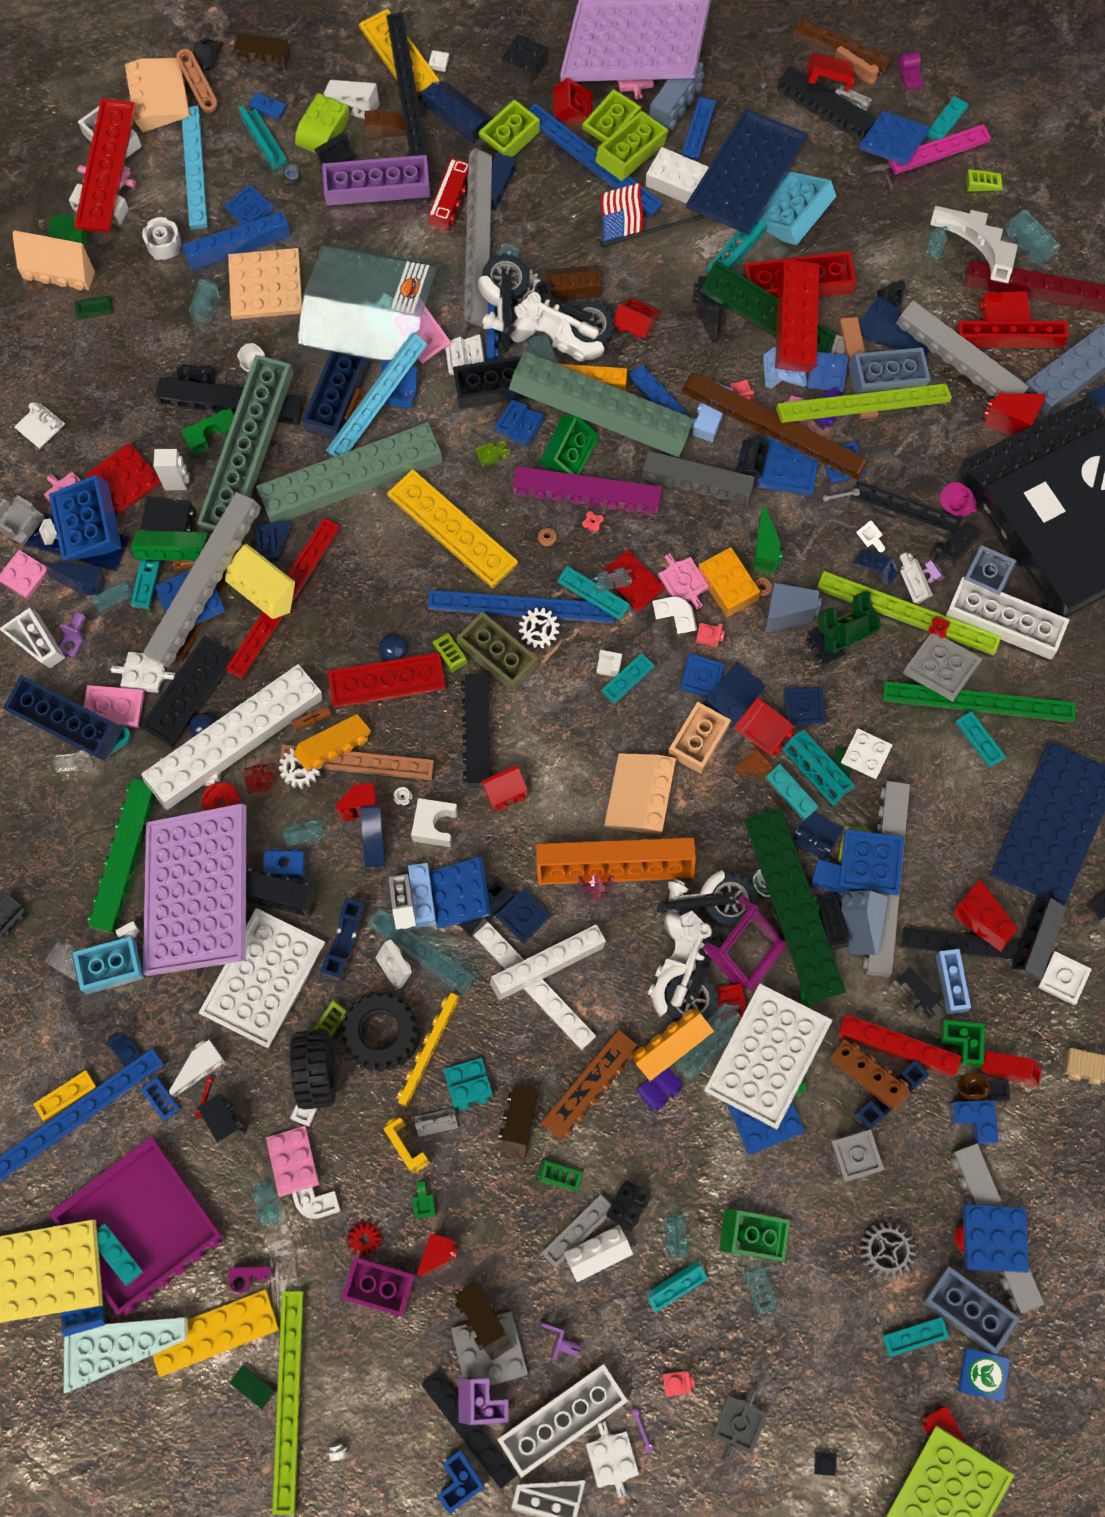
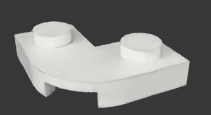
M669 597L652 601L656 619L674 616L677 634L697 630L693 608L684 599Z
M313 1187L292 1193L297 1210L307 1218L320 1219L341 1212L335 1191L315 1197Z

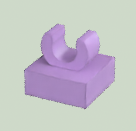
M930 560L925 564L927 569L923 570L924 576L927 573L931 575L927 583H933L935 580L941 581L946 577L935 561Z

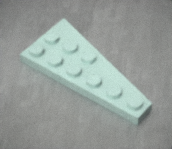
M187 1318L105 1324L98 1328L64 1337V1393H69L188 1340Z

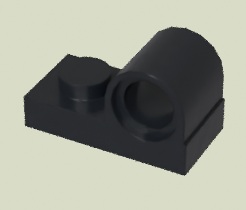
M904 281L892 282L888 286L877 290V298L881 296L896 308L900 307L906 287Z

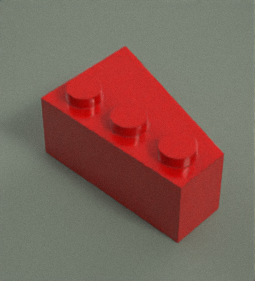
M981 880L961 900L952 915L1000 952L1012 940L1018 929Z

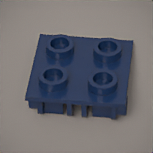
M813 812L802 821L792 841L818 858L826 859L844 828Z

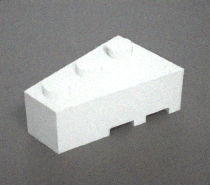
M330 80L323 94L348 105L350 115L365 119V111L377 110L379 107L376 83Z
M28 608L0 628V631L49 668L65 659L64 654L42 618L31 608Z
M585 1480L517 1485L511 1510L535 1517H577Z

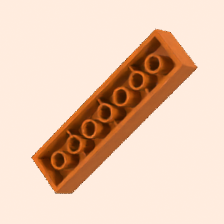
M694 838L623 839L620 841L546 842L536 844L538 885L694 879L696 856Z

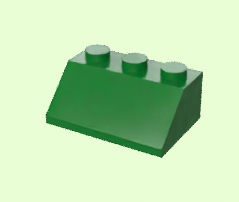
M564 415L561 417L540 462L554 472L580 475L599 435L581 418L574 415Z

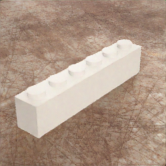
M594 925L492 976L490 985L500 1001L603 949L606 940L598 926Z

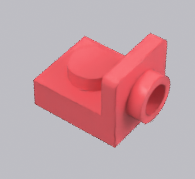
M748 380L730 384L733 392L753 401L754 391L750 389Z
M700 623L696 643L718 647L719 641L723 642L725 631L722 630L723 624L719 623L717 627Z
M688 1371L662 1374L665 1396L692 1393L691 1388H695L693 1374L689 1375Z

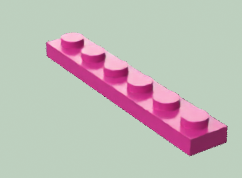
M983 124L920 146L907 166L890 160L888 162L896 175L990 142L991 137Z

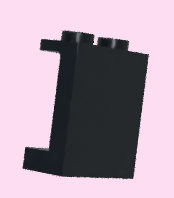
M147 496L140 530L192 532L191 522L192 518H195L196 509L190 500Z

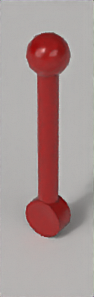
M212 1077L206 1078V1087L200 1105L206 1101L210 1084L213 1083ZM197 1110L195 1113L196 1117L202 1118L199 1110Z

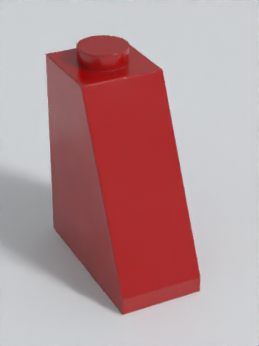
M990 1051L985 1052L984 1064L981 1068L986 1075L1039 1088L1042 1068L1035 1059Z

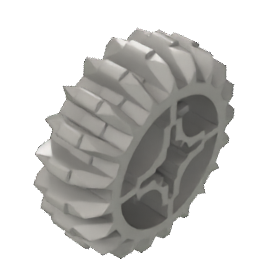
M880 1222L879 1230L875 1225H872L873 1233L869 1230L865 1231L869 1238H861V1241L866 1243V1245L859 1246V1249L865 1250V1253L859 1256L860 1258H867V1261L863 1262V1266L870 1263L869 1273L876 1269L875 1277H879L881 1272H883V1279H888L889 1273L892 1279H896V1272L900 1277L904 1275L902 1268L905 1271L910 1270L906 1263L914 1264V1260L910 1259L909 1256L916 1255V1252L910 1251V1248L915 1247V1243L908 1244V1240H911L912 1236L904 1237V1234L907 1232L906 1229L898 1232L899 1224H896L892 1229L891 1222H887L886 1228L884 1223ZM881 1233L892 1234L899 1240L890 1243L886 1238H883ZM876 1237L879 1250L872 1255L871 1246ZM884 1245H886L887 1247H892L895 1245V1247L892 1248V1250L889 1252L890 1256H888V1254H883L879 1256V1254L883 1253V1251L885 1250ZM903 1246V1258L898 1263L896 1251ZM885 1258L894 1268L882 1267L876 1261Z

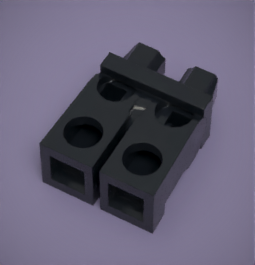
M910 967L889 985L893 992L899 989L906 996L909 1005L915 1008L913 1011L917 1015L922 1012L928 1019H931L943 1008L935 1000L938 995L935 992L932 993L930 988Z

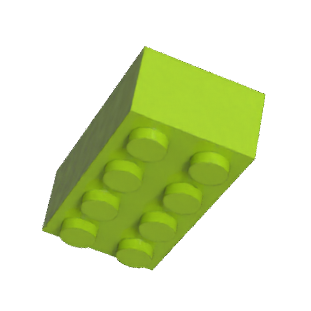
M640 111L598 147L595 162L623 181L665 145L668 129L643 111Z

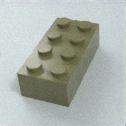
M481 612L457 637L458 646L513 693L539 666L538 658L484 612Z

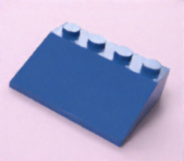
M94 475L49 494L62 561L104 555L122 548L108 481L98 475Z

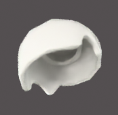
M254 343L245 344L237 354L240 366L248 373L250 372L255 354L266 357L263 350Z

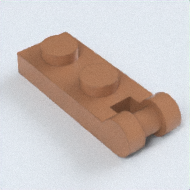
M842 46L836 50L835 58L851 62L854 75L868 84L876 83L879 72L878 66L869 65Z

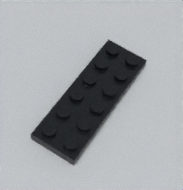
M203 636L142 722L140 729L172 748L226 672V667L235 653Z

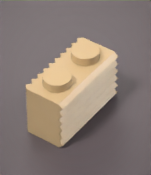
M1070 1048L1066 1050L1063 1074L1068 1075V1079L1080 1081L1082 1078L1087 1079L1089 1084L1101 1085V1083L1105 1082V1055Z

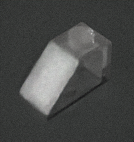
M57 942L44 962L79 983L73 957L75 947L67 942L64 945Z

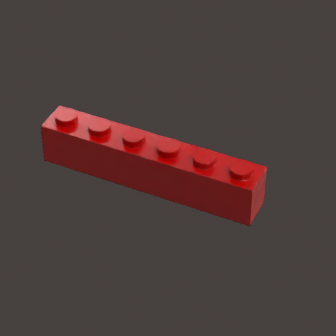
M958 321L955 330L956 333L977 348H1064L1069 337L1067 321Z
M847 1014L842 1018L836 1036L910 1064L916 1060L923 1069L951 1079L956 1076L962 1057Z

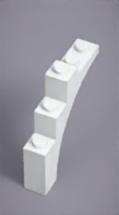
M935 206L930 225L944 228L967 239L982 252L988 261L991 270L990 279L1008 283L1018 244L1000 241L1003 229L986 225L987 213L971 210L970 213Z

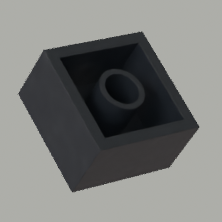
M517 34L501 58L502 72L532 85L548 61L547 47Z
M218 1094L197 1107L216 1142L223 1147L245 1135L243 1130L245 1125L240 1117L236 1114L234 1115L233 1111L236 1109L226 1097L223 1098Z

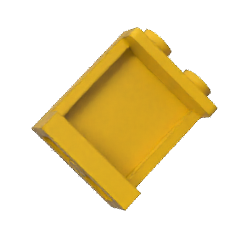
M395 1117L389 1120L384 1131L409 1171L415 1174L430 1164L423 1152L412 1158L401 1141L397 1131L406 1126L402 1118L397 1119Z

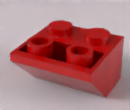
M374 783L356 784L350 788L335 805L340 819H343V821H353L355 818H361V806L378 805Z

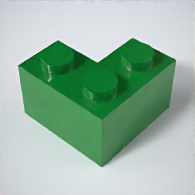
M944 1020L940 1024L939 1044L959 1046V1055L962 1056L959 1066L979 1068L984 1064L985 1024Z

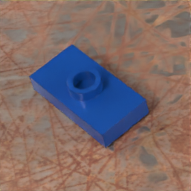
M257 92L248 105L250 110L256 109L258 113L279 121L287 109L285 103Z

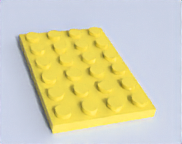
M96 1220L0 1236V1323L103 1306Z

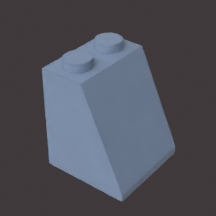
M981 545L964 580L1000 595L1009 582L1016 568L1017 561Z
M774 583L765 632L811 623L814 616H818L822 598H818L819 591Z

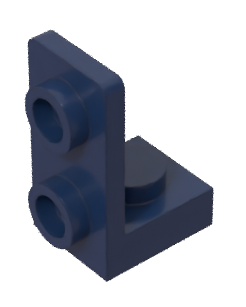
M862 549L853 561L856 566L878 572L882 582L887 585L891 584L899 572L892 557Z
M123 1032L112 1034L105 1043L106 1047L116 1054L124 1067L142 1056L131 1038Z

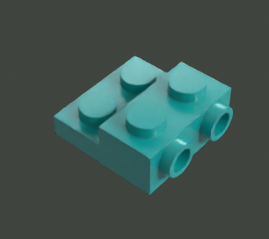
M482 1058L443 1069L454 1109L459 1108V1111L471 1108L470 1104L477 1102L479 1105L490 1102V1098H493Z

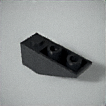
M497 876L487 884L491 915L458 924L470 937L514 898L509 888Z

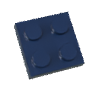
M822 687L784 689L785 714L789 722L796 727L822 726L826 724Z
M522 889L495 917L524 945L551 918V915Z

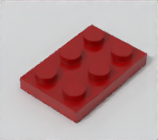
M628 549L600 572V576L637 613L665 591V587Z

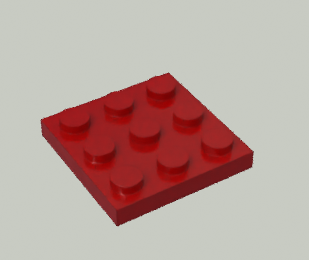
M130 442L86 473L87 478L98 475L108 481L113 508L118 515L162 484L158 475Z

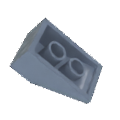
M873 891L844 892L841 912L851 955H879L888 896Z

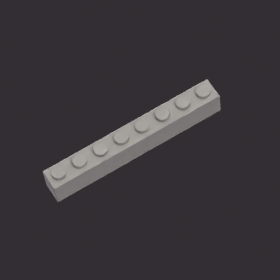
M914 300L896 322L903 331H907L916 341L923 343L931 352L938 354L946 363L954 366L959 373L966 375L974 384L986 390L990 396L996 398L998 393L1024 394L1029 388L1028 385Z
M978 1144L952 1153V1158H950L954 1170H958L960 1186L968 1194V1205L1004 1207ZM1030 1269L1028 1273L1000 1272L1002 1277L1000 1278L1002 1288L1007 1290L1009 1294L1008 1303L1012 1311H1016V1314H1021L1044 1305Z

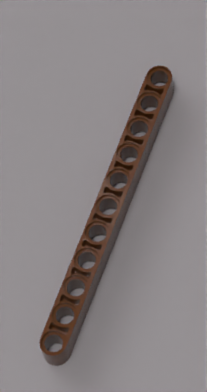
M691 373L682 388L683 393L852 479H860L868 464L867 459L793 421L781 423L777 413L697 373Z

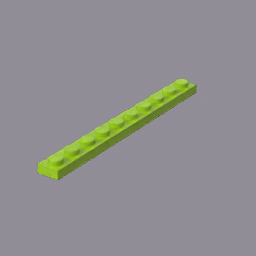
M937 384L778 403L776 410L781 423L948 403L951 401L952 396L947 384Z
M823 571L816 589L851 603L853 602V596L863 591L870 592L871 603L875 612L926 631L931 627L934 617L943 618L950 623L949 628L946 630L945 638L991 655H995L1001 639L999 635Z
M282 1291L272 1515H295L303 1291Z

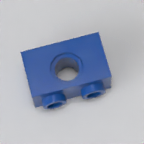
M270 849V851H264L263 871L271 873L272 877L276 878L284 876L290 879H305L306 855L300 849H290L289 851ZM283 860L290 861L286 867H281L280 864Z

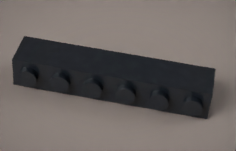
M791 66L778 79L777 91L781 95L790 98L796 104H800L808 109L809 112L818 115L824 121L833 124L837 129L846 132L862 142L875 122L876 117L820 83H808V76Z
M465 674V681H461V690L465 692V698L462 699V710H465V716L462 717V728H466V735H462V744L466 746V753H463V764H466L467 771H463V783H467L468 789L483 788L482 781L491 777L488 674Z

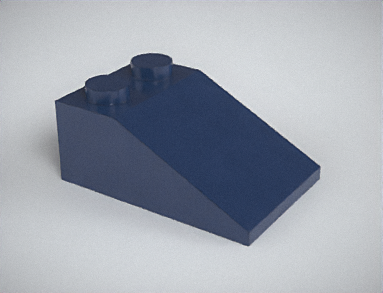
M736 662L701 704L730 719L729 728H732L765 688V685Z

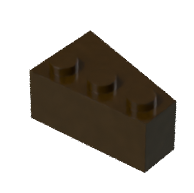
M514 1085L513 1092H509L507 1104H510L509 1110L504 1111L502 1121L505 1122V1128L500 1129L498 1141H502V1158L521 1162L525 1161L526 1147L529 1142V1134L538 1097L537 1089Z
M477 1281L455 1294L458 1300L455 1305L460 1314L465 1313L467 1319L464 1322L469 1331L472 1332L474 1330L477 1335L474 1340L479 1350L484 1349L490 1359L494 1360L513 1348L511 1341L508 1339Z

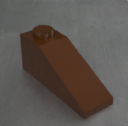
M384 110L365 111L367 138L407 136L403 115Z

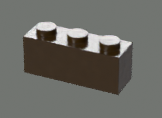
M238 33L233 49L236 61L268 65L276 68H286L290 53L288 40Z

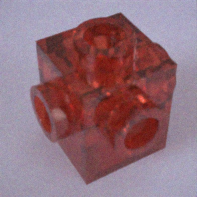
M255 764L252 767L244 768V779L248 794L255 792L264 793L271 790V782H274L272 770L269 771L267 764Z

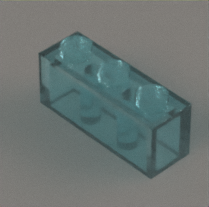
M1026 209L1011 218L1007 224L1006 231L1008 235L1014 238L1020 248L1025 250L1039 266H1042L1056 256L1060 245Z

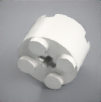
M164 217L150 220L142 231L148 252L156 260L169 259L179 255L182 241L176 224Z

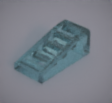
M764 1267L744 1274L743 1277L758 1316L778 1309ZM761 1276L762 1280L752 1283L750 1280ZM764 1284L765 1288L754 1291L753 1287ZM767 1292V1297L757 1300V1295ZM770 1300V1305L760 1308V1303Z

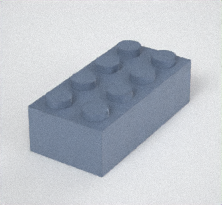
M698 61L695 78L668 79L650 104V117L667 128L668 133L675 128L678 118L684 115L687 105L692 104L696 92L699 93L703 86L702 78L704 76L703 63Z
M923 348L854 354L848 363L855 394L927 386L931 381Z
M949 1266L944 1267L922 1300V1303L991 1354L999 1352L1020 1320L1019 1317Z

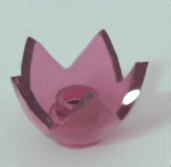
M595 874L590 883H585L582 877L578 876L580 889L585 896H588V900H604V895H607L612 887L613 875L609 876L607 882H602L597 874Z

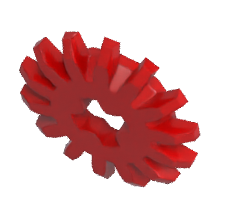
M359 1221L360 1227L357 1228L353 1224L352 1227L355 1231L351 1232L348 1230L347 1232L352 1235L351 1238H346V1242L351 1241L352 1243L347 1248L348 1250L354 1248L353 1255L357 1251L360 1252L359 1258H362L363 1253H366L367 1258H370L369 1252L372 1251L376 1255L375 1247L380 1249L382 1247L377 1244L378 1241H383V1237H378V1234L382 1231L381 1229L378 1231L374 1230L377 1226L376 1224L370 1227V1221H367L366 1226H363V1222ZM363 1233L370 1237V1241L365 1246L358 1240L363 1236Z

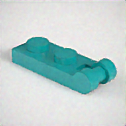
M141 559L130 604L132 607L150 610L158 573L161 569V561L154 560V562Z

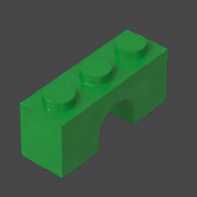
M231 408L221 410L218 414L204 418L201 422L189 425L184 430H181L193 456L209 449L207 438L212 433H220L226 440L234 418Z

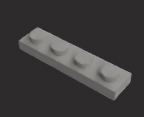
M600 1195L541 1252L555 1269L566 1259L564 1252L580 1245L607 1219L606 1214L611 1204Z

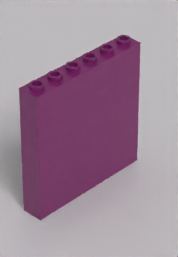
M149 1137L49 1213L57 1226L96 1220V1227L98 1229L105 1223L144 1271L130 1285L126 1286L99 1252L102 1293L116 1314L120 1316L124 1314L125 1316L130 1315L136 1310L135 1306L141 1301L145 1303L154 1296L153 1292L158 1288L161 1290L171 1283L170 1279L173 1276L177 1275L178 1277L188 1269L186 1266L192 1262L197 1263L205 1256L203 1253L208 1249L214 1250L222 1243L220 1240L224 1238L167 1154L153 1137Z

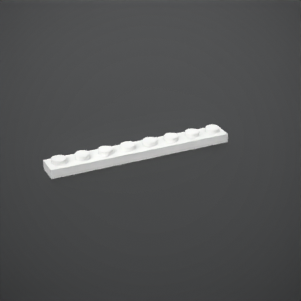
M489 922L474 934L477 941L505 970L524 961ZM543 979L524 988L527 994L581 1051L596 1038V1035Z

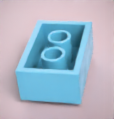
M131 936L73 952L80 990L86 995L144 979L137 943Z

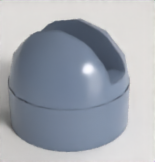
M296 164L288 165L285 170L286 177L293 180L297 179L299 167Z

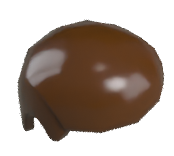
M966 1073L962 1080L958 1079L957 1089L966 1101H982L990 1092V1084L984 1075Z

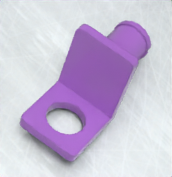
M74 613L69 626L60 625L65 636L59 648L63 654L71 657L76 656L84 640L79 630L86 617L80 613ZM70 641L74 642L75 648L67 651L65 644Z
M539 1322L538 1326L557 1332L550 1354L551 1358L556 1359L560 1351L574 1357L578 1356L579 1352L571 1348L580 1350V1343L564 1339V1330Z

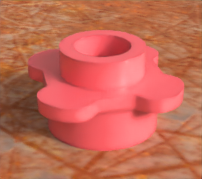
M589 511L586 513V519L582 522L584 528L596 532L600 529L603 516L595 515Z

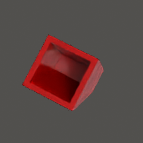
M998 393L995 399L991 398L983 416L986 418L984 425L1012 436L1033 425L1046 395Z

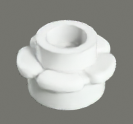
M406 787L396 789L393 794L395 797L394 801L398 805H407L412 799V793Z
M340 1442L334 1443L329 1446L326 1454L329 1455L330 1461H337L346 1457L345 1450H347V1447L343 1446Z

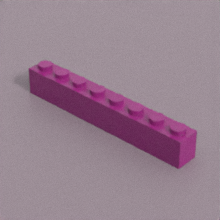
M516 466L513 481V494L519 497L531 496L539 500L552 499L555 502L566 501L575 505L587 504L591 507H607L610 510L622 509L631 513L635 511L643 512L646 515H658L662 488L660 486Z

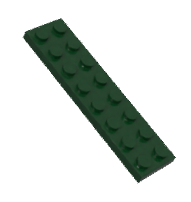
M716 260L699 291L776 338L778 298ZM819 323L817 324V352L829 353L837 334Z

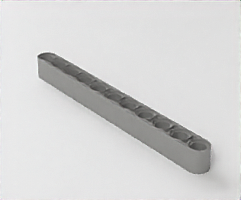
M474 148L470 152L468 164L464 320L483 327L482 321L485 315L488 314V301L485 300L479 291L478 280L482 277L484 266L487 264L490 256L492 156L489 153Z

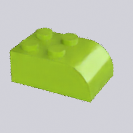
M613 89L582 124V129L604 143L641 111V106Z
M317 93L298 125L295 136L296 145L315 153V148L340 135L350 120L348 105Z
M514 99L479 131V137L502 155L513 157L540 132V119Z

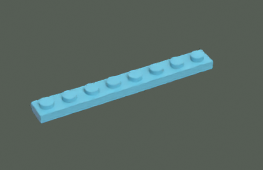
M198 106L189 107L190 117L182 119L189 226L190 229L208 228L200 111Z
M413 332L409 335L326 449L328 453L335 457L351 450L427 346V343Z

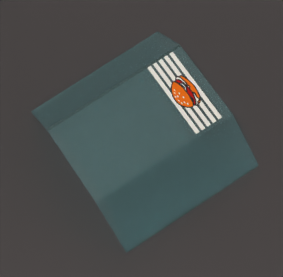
M323 243L303 296L297 345L378 361H391L412 332L418 336L421 315L436 270L446 267V264L339 243Z

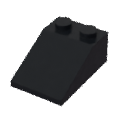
M698 276V283H694L693 304H696V312L712 343H716L719 325V303L699 291L707 276Z

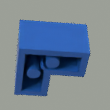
M995 1100L953 1102L949 1105L951 1126L971 1125L973 1145H994L999 1142Z
M462 1449L442 1463L454 1481L453 1484L437 1495L448 1514H451L486 1487Z

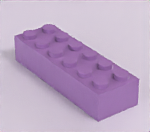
M427 155L322 164L324 196L327 206L430 197Z

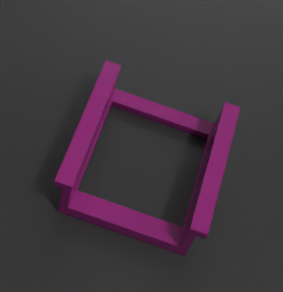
M742 895L738 902L745 909V915L720 948L706 942L702 949L733 985L742 984L747 989L754 991L787 945L758 911L757 906L750 903L746 896ZM751 919H753L765 936L775 943L747 979L727 955V952Z

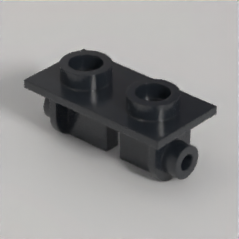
M182 364L176 366L178 380L188 379L197 383L207 382L214 384L213 374H215V367H212V365L196 367V365Z

